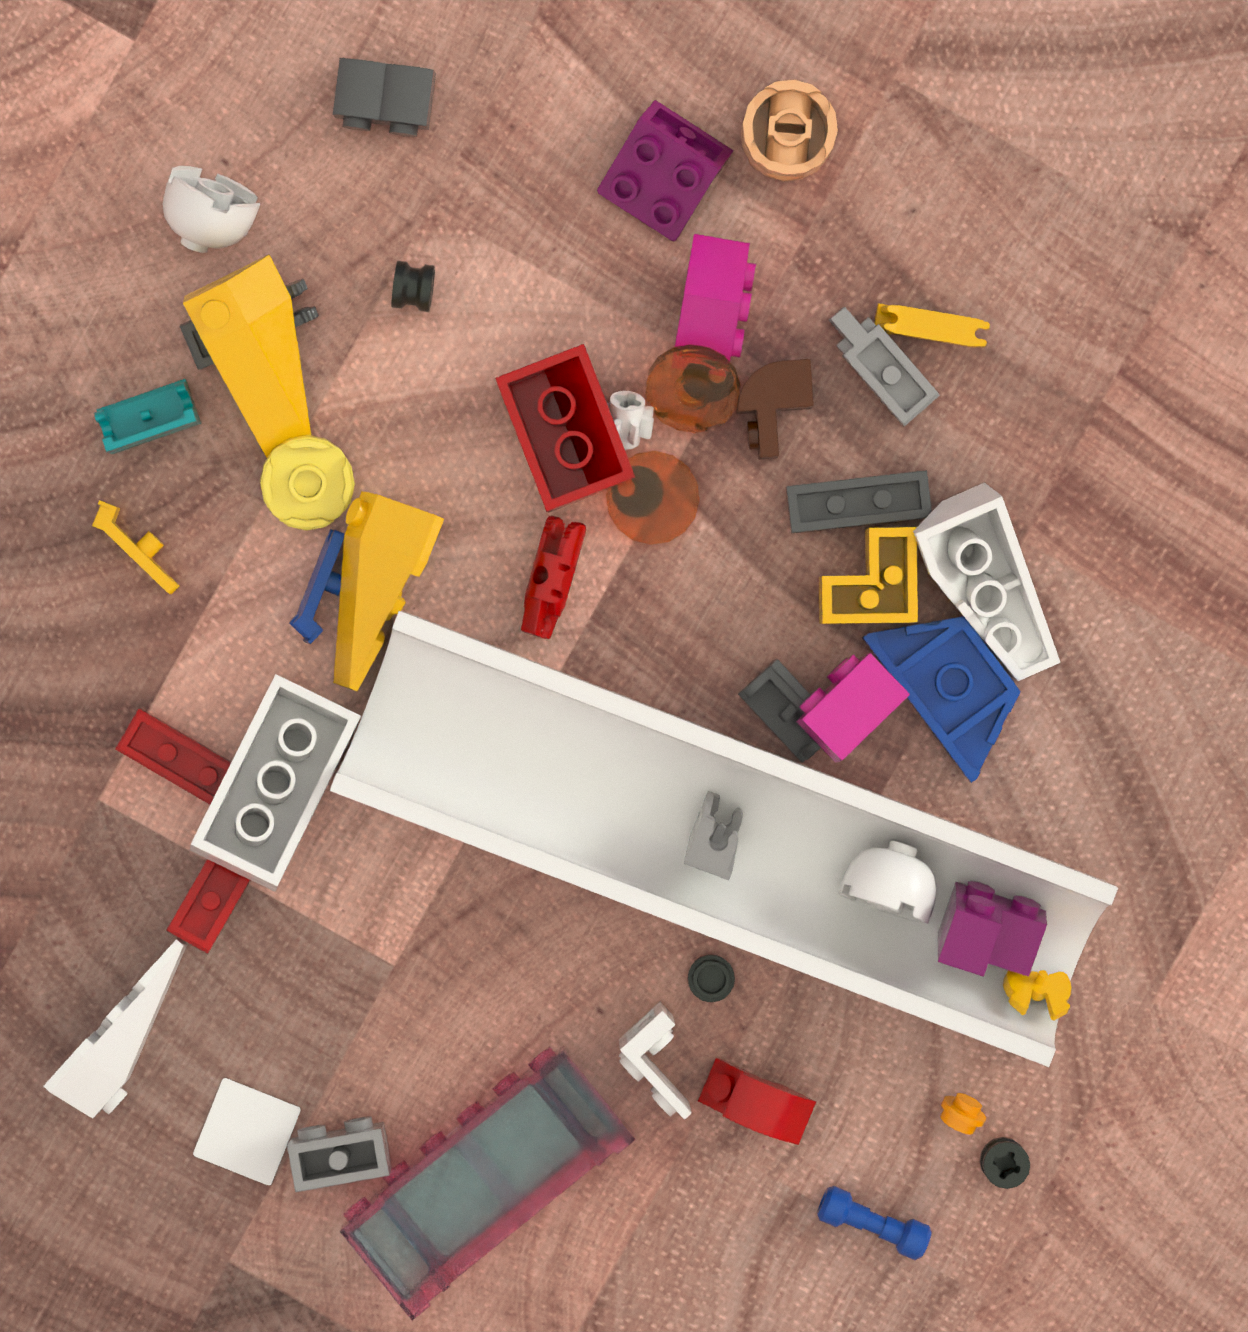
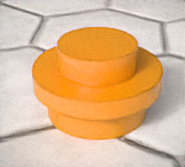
M957 1093L955 1097L945 1096L941 1103L943 1108L940 1115L941 1120L956 1131L972 1135L976 1128L982 1127L986 1121V1116L981 1111V1103L969 1095Z

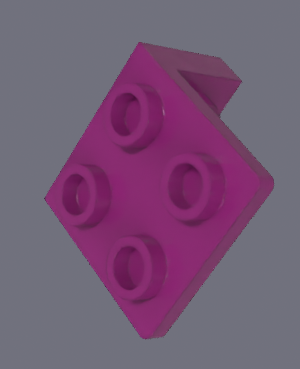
M654 100L638 119L599 185L597 192L669 240L676 241L711 183L725 166L734 150Z

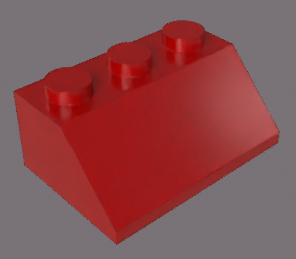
M584 344L495 378L546 512L560 509L635 478Z

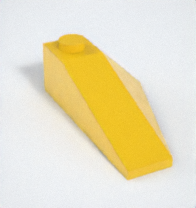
M270 254L185 295L183 305L266 458H268L276 446L287 439L311 435L292 300Z
M361 491L360 497L351 503L346 515L348 527L344 534L333 683L358 692L384 643L385 636L381 628L385 621L390 620L394 614L397 615L398 611H401L406 601L402 598V590L411 574L420 577L427 564L444 518L379 494Z

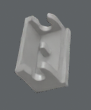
M708 791L689 837L684 864L729 881L738 845L737 833L742 822V811L740 808H736L732 814V821L729 824H718L715 821L714 814L719 808L720 795Z

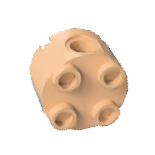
M797 80L777 81L765 87L748 104L741 128L743 150L750 165L755 170L760 171L766 177L780 181L801 180L816 173L829 157L838 132L836 112L831 103L828 102L826 97L816 87Z

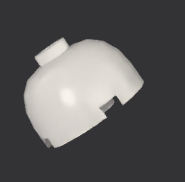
M191 166L174 167L166 184L162 205L167 223L176 234L182 237L180 242L183 246L196 252L206 253L208 248L221 249L236 244L247 235L260 206V203H256L258 197L255 193L242 184L220 174L216 175V181L200 178L201 168Z
M890 841L888 849L871 847L860 852L850 862L843 876L838 894L853 901L856 898L866 900L865 903L869 904V907L916 922L920 920L928 924L934 908L937 889L935 877L929 866L915 858L918 849L900 842Z

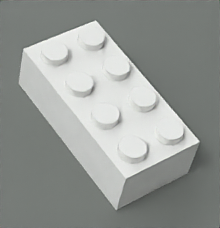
M275 674L191 842L190 851L275 892L359 723L361 715Z

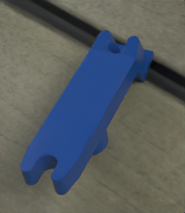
M329 530L298 612L289 622L304 637L303 641L311 644L323 631L313 620L323 592L327 591L340 596L341 574L332 571L344 540V533L336 530Z

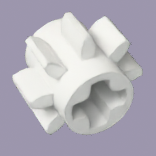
M632 391L613 393L610 397V403H607L624 449H633L639 445L640 437L645 439L651 438L654 408L653 406H645V399L638 393Z

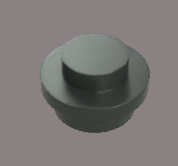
M702 956L689 969L688 984L690 990L702 1001H720L726 998L734 987V971L729 962L720 956Z

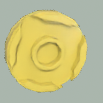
M311 435L289 438L276 446L265 460L260 478L263 500L272 514L287 526L302 530L323 528L334 522L351 503L355 486L352 466L342 450L325 438Z

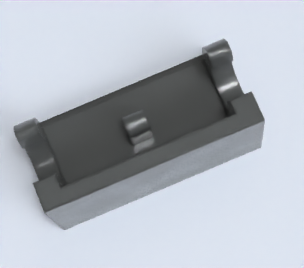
M775 659L738 695L803 763L821 748L796 722L804 714L799 706L811 694L778 659Z

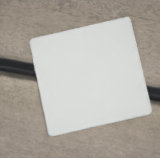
M224 1078L193 1155L255 1181L271 1185L301 1109L298 1106Z

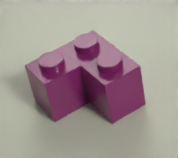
M969 881L967 885L955 882L938 931V962L983 977L988 964L1029 977L1047 927L1046 910L1040 909L1041 905L1027 897L1014 896L1011 900L996 895L992 887L980 882Z

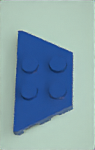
M964 616L864 635L862 639L882 666L910 694L907 699L970 783L975 781L981 772L980 769L992 745L995 744L1002 730V725L1007 715L1011 712L1021 692Z

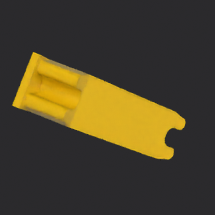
M880 303L877 304L874 324H879L888 335H902L972 348H984L987 346L986 340L977 338L975 332L979 329H990L988 322L977 318Z
M99 500L98 504L100 507L92 526L103 530L167 593L173 594L179 585L152 559L164 546L163 543L150 531L135 543L115 523L120 508Z

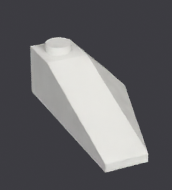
M982 483L943 500L913 531L928 574L1017 681L1059 664L1060 660L1003 497L989 485Z
M179 938L173 942L135 984L129 995L125 996L105 1017L96 1032L94 1031L48 1080L44 1087L50 1093L92 1119L102 1109L109 1115L128 1094L121 1087L128 1081L134 1070L188 943Z

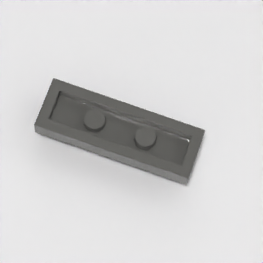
M927 470L786 486L791 534L924 519L932 512Z

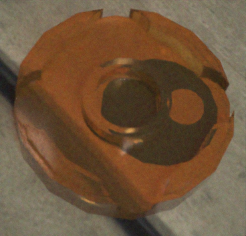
M689 344L671 348L656 358L648 371L645 396L648 404L650 402V405L653 406L654 414L662 423L678 431L699 433L707 431L708 427L718 423L719 427L729 420L737 408L740 381L736 368L724 355L709 347Z
M659 451L637 453L628 458L635 478L607 489L606 493L608 514L617 529L631 540L648 545L668 543L682 535L695 519L700 502L698 484L689 467L673 455Z

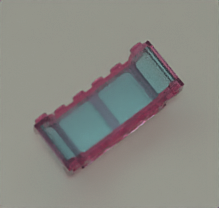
M564 1045L555 1052L550 1046L543 1050L528 1063L530 1069L518 1077L513 1071L492 1088L496 1093L494 1098L484 1106H481L476 1101L455 1118L460 1124L447 1136L441 1130L419 1147L423 1153L421 1157L410 1166L405 1160L398 1163L392 1168L389 1176L382 1177L387 1184L371 1199L367 1200L364 1196L343 1213L347 1221L342 1225L340 1233L412 1321L431 1306L429 1301L440 1292L447 1290L451 1286V1282L596 1165L599 1167L613 1152L619 1154L636 1140L633 1130L624 1119L621 1120L575 1064Z

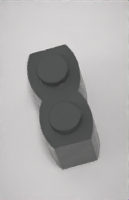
M340 58L333 115L337 119H343L342 127L347 129L370 131L371 123L390 125V134L417 137L418 129L429 130L436 73L432 69Z

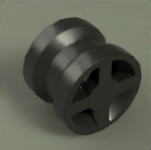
M397 261L391 307L402 309L405 305H413L419 311L430 312L435 266L425 264L422 268H413L407 262Z
M1005 1137L993 1139L981 1151V1170L995 1186L1004 1189L1015 1188L1023 1183L1029 1175V1156L1021 1145L1013 1139Z

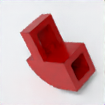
M718 1058L714 1061L698 1099V1102L722 1113L723 1117L739 1125L799 1145L816 1105V1101L780 1083L762 1079L728 1061Z

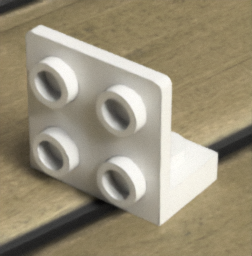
M659 1002L619 1039L621 1050L619 1054L621 1059L619 1061L638 1082L645 1076L654 1086L651 1089L653 1093L651 1096L670 1117L677 1111L683 1119H686L692 1113L689 1101L645 1054L649 1050L652 1055H655L674 1037L672 1034L673 1030L671 1029L675 1026L673 1015Z

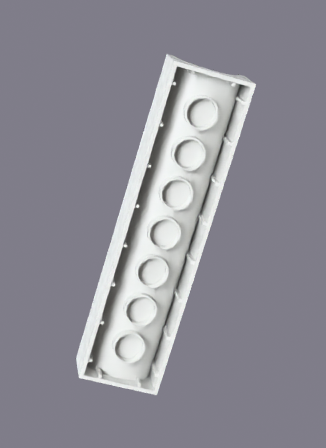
M398 611L373 690L347 754L330 788V791L1047 1067L1050 1066L1056 1051L1055 1033L1058 1019L1051 1020L1045 999L1035 1001L1031 998L1026 1014L1021 1015L1009 1004V997L1003 988V980L1008 970L988 964L983 977L938 962V931L955 882L967 885L969 881H976L992 887L996 895L1011 900L1014 896H1023L1041 905L1040 909L1046 910L1047 927L1031 971L1039 973L1040 970H1045L1048 975L1064 972L1069 980L1072 978L1079 957L1093 927L1103 911L1112 905L1118 887L1099 878L405 611ZM708 791L720 795L719 808L714 814L715 821L718 824H729L732 821V814L736 808H740L742 811V822L737 833L738 845L729 881L684 864L689 837ZM890 841L900 842L918 849L915 858L929 866L936 882V899L929 923L925 924L920 920L916 922L869 907V904L865 903L866 900L856 898L853 901L839 895L838 891L850 862L860 852L871 847L888 849Z

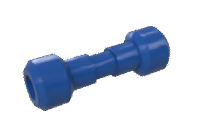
M836 1186L826 1189L817 1210L819 1221L834 1227L845 1223L859 1230L865 1229L878 1235V1238L895 1244L898 1254L913 1260L922 1258L932 1234L929 1225L915 1219H910L904 1223L892 1217H883L871 1212L870 1208L854 1202L850 1192Z

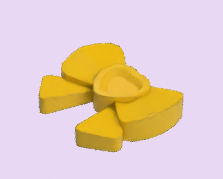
M1010 970L1007 971L1003 980V988L1009 997V1004L1021 1015L1026 1014L1031 998L1035 1001L1046 1000L1049 1015L1053 1021L1068 1013L1070 1005L1067 1001L1071 995L1072 987L1067 974L1056 972L1048 975L1045 970H1040L1039 973L1031 971L1028 977Z

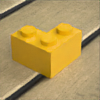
M917 527L865 529L866 575L819 577V624L917 623V541L913 533Z

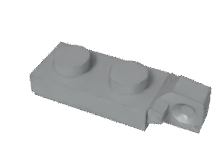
M843 307L829 319L830 323L844 338L836 345L843 353L842 357L903 427L940 396L879 324L875 325L869 317L860 324L847 308Z

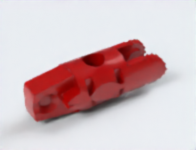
M552 515L546 519L527 585L521 626L522 632L544 639L551 638L558 617L561 616L566 605L587 530L586 525L579 522H571V524H568V527L564 528L565 523H563V520Z

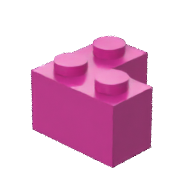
M694 234L672 366L685 368L688 362L702 356L717 357L729 366L731 356L740 358L745 330L737 329L736 327L738 321L747 322L752 294L744 293L743 291L751 292L756 264L747 262L750 243ZM713 366L709 370L712 373L726 375V370L721 366Z
M871 653L857 658L854 654L849 658H845L828 674L827 678L832 684L825 691L819 687L799 706L804 714L796 722L835 763L842 761L910 695Z

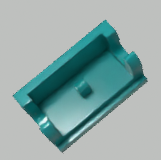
M186 379L96 409L97 412L94 413L95 419L100 424L104 435L102 441L105 450L110 454H116L201 424Z

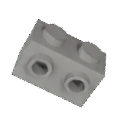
M368 1116L344 1121L345 1129L326 1132L325 1125L310 1126L297 1130L298 1137L291 1138L287 1145L295 1192L389 1176L392 1164L384 1122L373 1123L372 1117Z

